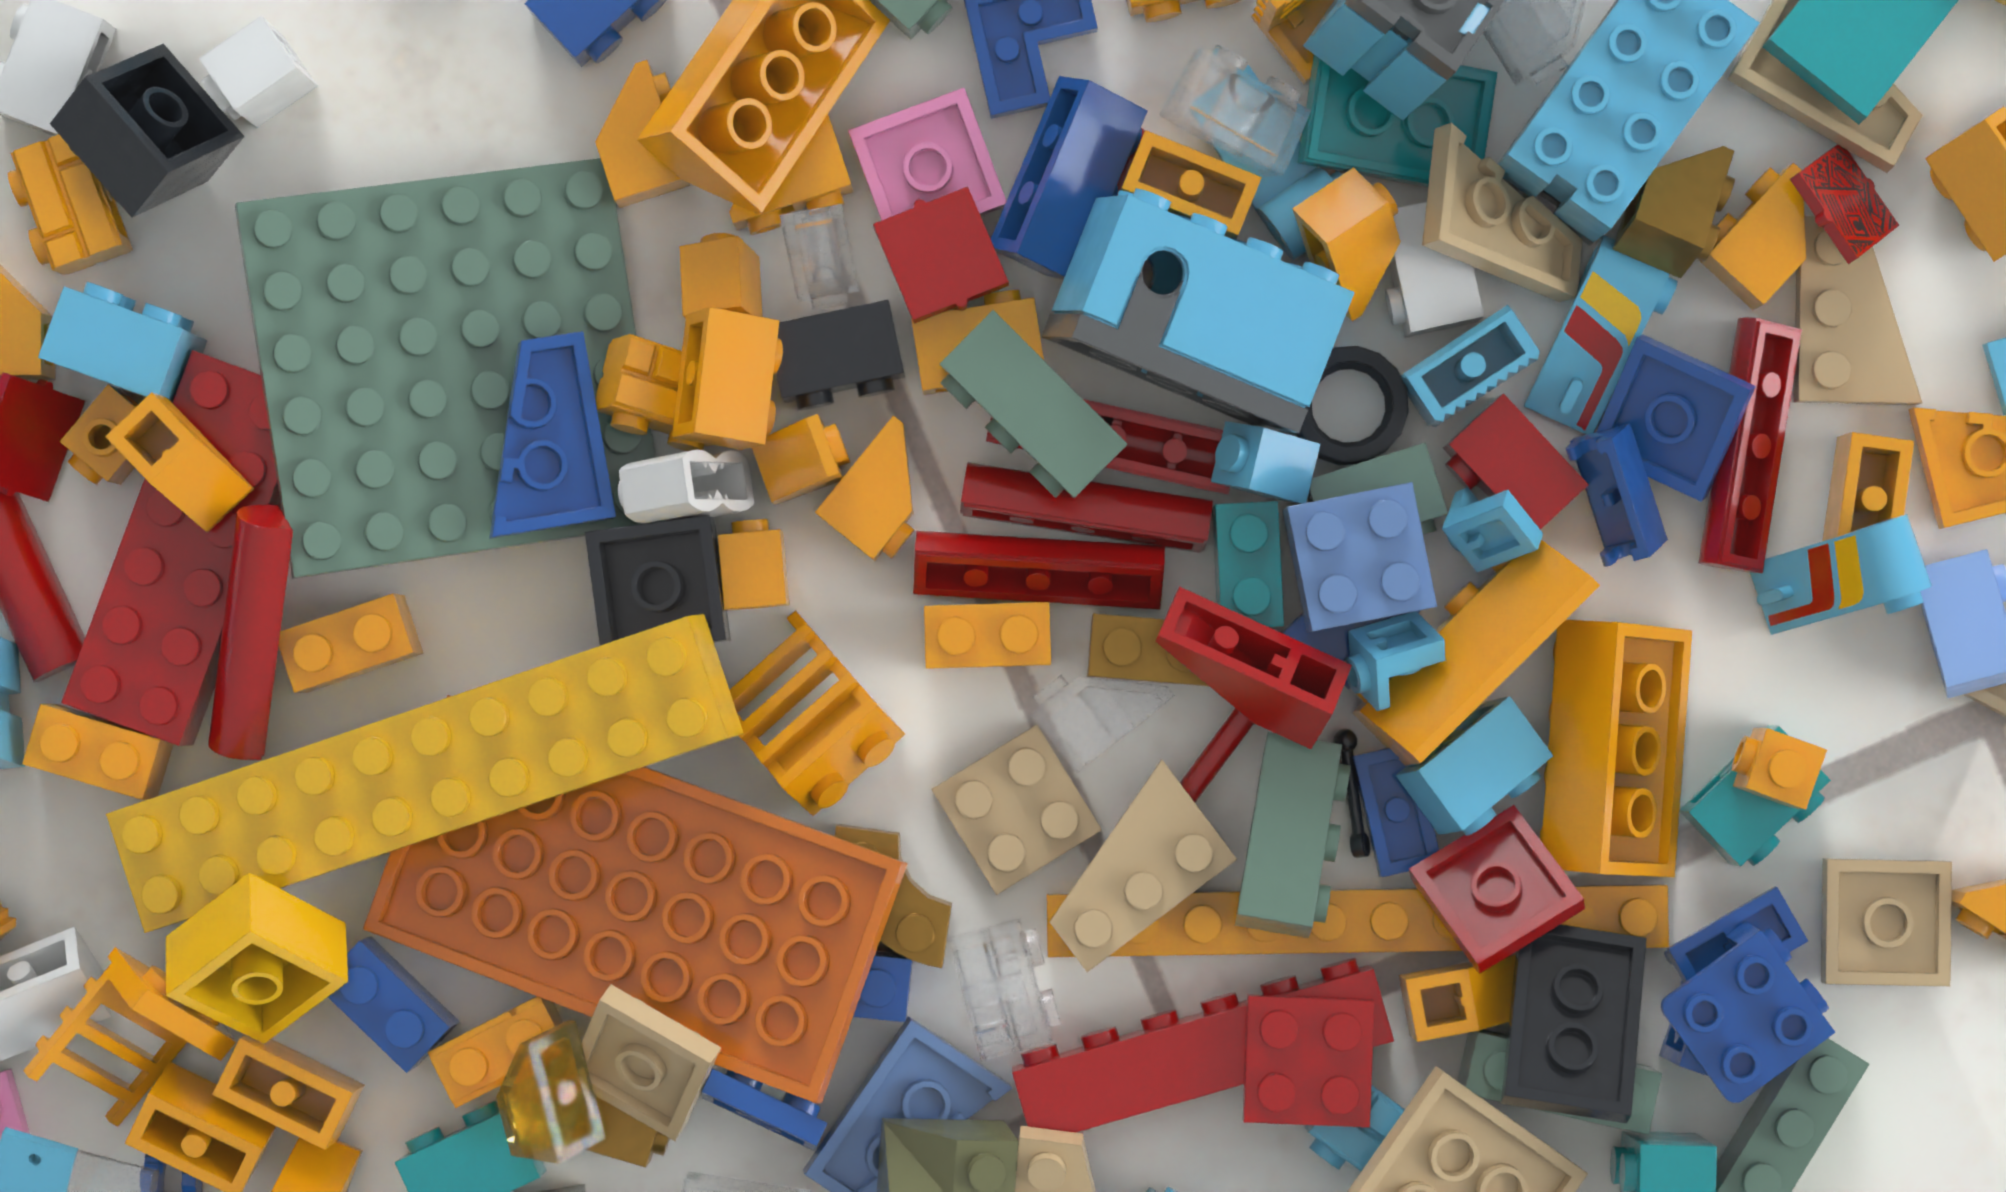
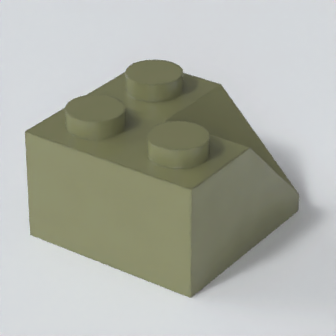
M882 1118L877 1192H1015L1019 1141L1004 1120Z

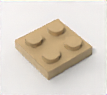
M1037 724L931 789L996 895L1102 830Z
M1823 858L1821 983L1950 987L1952 862Z
M611 984L597 1004L566 1079L676 1141L690 1118L721 1047Z

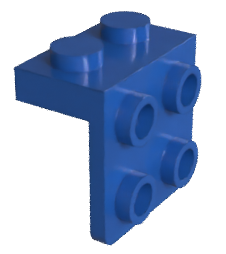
M1744 922L1725 936L1733 948L1668 994L1661 1002L1663 1015L1722 1096L1732 1103H1739L1745 1100L1836 1033L1823 1016V1013L1829 1010V1006L1807 978L1799 983L1786 962L1791 960L1792 956L1771 928L1762 932L1761 929L1747 922Z

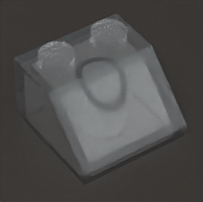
M1216 44L1212 53L1204 48L1195 50L1159 116L1265 177L1283 176L1311 110L1298 103L1302 93L1276 77L1269 76L1264 84L1245 73L1244 70L1248 62L1220 45Z

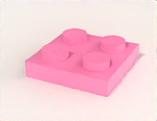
M965 88L848 130L881 220L914 208V203L918 199H922L927 203L967 186L980 216L1004 208L1006 204V198Z

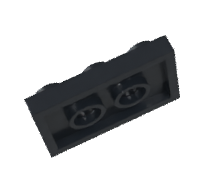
M1560 924L1516 951L1501 1104L1627 1124L1632 1115L1647 938Z

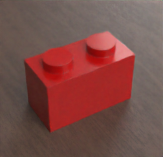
M1504 393L1494 399L1443 447L1451 457L1445 463V466L1465 488L1472 490L1477 485L1488 497L1509 490L1540 530L1589 485Z

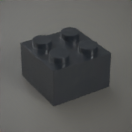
M164 43L86 76L49 123L68 144L72 152L82 160L131 218L208 182L245 137Z
M707 515L585 532L600 646L686 616L700 614L705 615L714 643L731 641L727 610H724L719 546L714 517Z

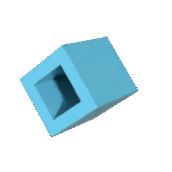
M1225 421L1222 437L1215 453L1216 462L1211 482L1266 498L1299 504L1306 503L1320 444L1265 427Z

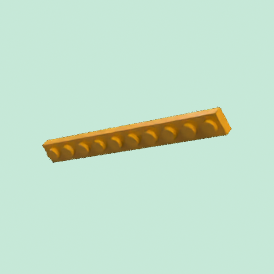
M1668 885L1575 886L1584 898L1585 910L1561 925L1647 938L1646 948L1669 947ZM1417 888L1331 890L1325 923L1314 921L1309 938L1234 926L1240 891L1193 892L1110 956L1462 950ZM1047 894L1048 957H1075L1049 922L1068 894Z

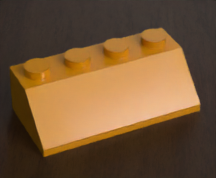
M732 0L639 135L637 141L681 180L756 214L762 213L890 22V19L869 0Z
M1541 540L1538 550L1491 567L1495 572L1478 589L1470 581L1444 606L1451 615L1436 631L1445 639L1446 661L1423 667L1411 675L1390 677V708L1376 711L1361 693L1356 694L1363 702L1352 713L1386 748H1390L1405 766L1422 763L1600 586L1592 576L1543 540Z
M1565 620L1557 628L1556 641L1553 647L1554 676L1552 702L1548 714L1550 722L1548 749L1553 757L1547 761L1544 771L1546 787L1540 840L1562 870L1607 875L1675 877L1692 630L1584 620Z

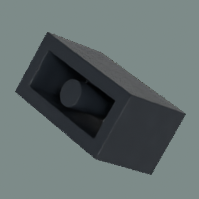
M889 300L779 322L778 338L781 339L783 344V356L776 374L781 398L785 403L796 401L799 411L833 404L834 398L832 393L857 388L859 398L888 393L895 390L893 380L905 378Z

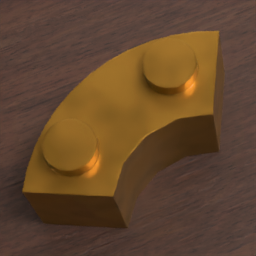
M843 824L836 825L835 837L903 861L901 857L900 833ZM906 868L880 941L896 953L927 966L942 968L952 903L929 895L911 878Z

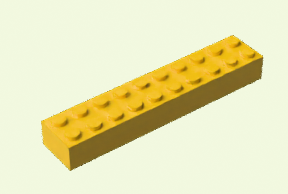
M691 615L107 813L106 816L144 933L188 920L247 873H251L281 889L744 733L705 615Z

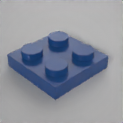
M1642 334L1637 337L1597 432L1631 423L1647 476L1702 502L1707 498L1756 386Z
M712 1069L702 1090V1099L812 1151L816 1149L828 1124L816 1118L820 1111V1106L787 1092L783 1100L780 1101L761 1092L763 1083L730 1070L723 1074Z

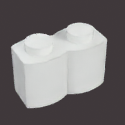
M690 450L627 463L619 470V501L625 515L637 523L644 524L661 520L670 521L707 515L716 517L746 511L754 504L749 460L736 451L710 454L703 450Z

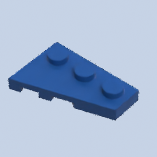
M583 331L520 341L517 348L489 539L613 519L616 517Z

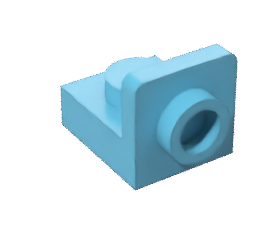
M1469 488L1456 491L1442 527L1452 547L1462 553L1477 573L1538 550L1543 536V532L1509 490L1480 501Z
M1417 611L1348 631L1350 657H1346L1344 662L1352 665L1347 677L1348 684L1354 693H1361L1376 711L1390 708V677L1411 675L1423 667L1446 661L1445 639Z

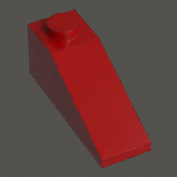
M1180 586L1155 640L1156 643L1254 724L1309 749H1312L1330 720L1352 667L1349 663Z

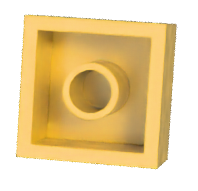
M247 873L166 936V996L263 1044L348 982L346 923L251 873Z

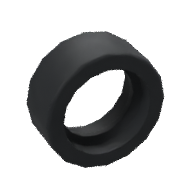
M1360 346L1334 347L1320 382L1326 376L1338 370L1354 369L1369 375L1378 383L1384 395L1385 413L1380 426L1371 436L1358 442H1341L1332 439L1318 427L1313 417L1311 402L1310 407H1305V409H1308L1300 432L1296 433L1299 438L1320 444L1317 458L1337 465L1358 464L1386 452L1402 434L1409 413L1408 390L1398 369L1380 353Z

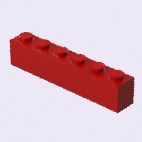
M1356 958L1323 966L1320 968L1322 978L1298 985L1296 975H1292L1260 985L1262 995L1373 999L1375 1001L1373 1047L1394 1042L1375 971L1369 965L1358 968ZM1236 992L1223 994L1200 1002L1203 1012L1179 1019L1176 1009L1168 1010L1140 1019L1142 1030L1119 1036L1117 1027L1114 1026L1082 1035L1081 1041L1083 1046L1059 1053L1057 1044H1049L1021 1053L1023 1064L1012 1066V1074L1027 1126L1076 1133L1244 1085L1247 1000L1239 1002Z

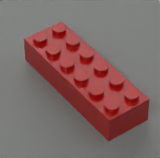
M192 350L173 404L254 489L213 529L206 532L144 478L61 701L65 705L177 746L194 745L215 689L237 511L241 507L248 505H278L281 509L261 375Z

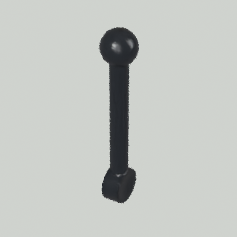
M1341 729L1335 734L1333 743L1342 745V764L1351 765L1347 787L1352 828L1350 849L1354 858L1368 857L1371 846L1369 837L1364 831L1359 788L1352 756H1354L1353 750L1357 746L1358 738L1352 730Z

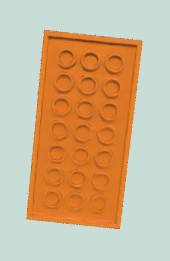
M643 767L390 852L363 930L590 1017L593 1016L600 998L612 984L720 1046L721 1050L714 1065L813 1103H822L908 863L651 768Z

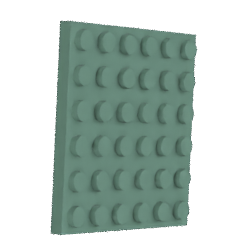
M601 158L237 202L235 204L281 509L285 519L293 529L290 553L292 579L584 537L585 532L642 524L629 519L621 506L618 497L619 470L627 463L656 458L652 431L648 428L646 435H636L617 430L610 426L612 416L598 412L616 517L489 539L518 343L522 340L583 331L594 395L596 397L600 379L604 374L602 370L608 346L612 339L628 334L636 336L616 203Z

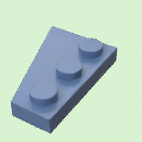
M908 1016L906 1022L900 1027L812 1155L803 1172L807 1177L830 1192H877L882 1118L967 1120L992 1100L997 1101L1010 1091L1012 1087L1008 1082Z

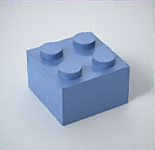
M1412 482L1288 506L1282 510L1307 633L1437 607Z

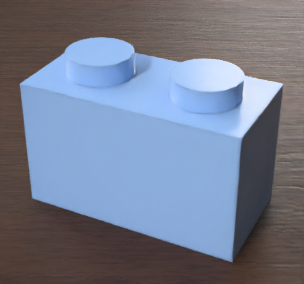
M1985 549L1925 565L1932 586L1920 591L1924 603H1921V608L1947 699L2006 684V612L2003 602H2006V569L2004 564L1992 566L1988 550Z

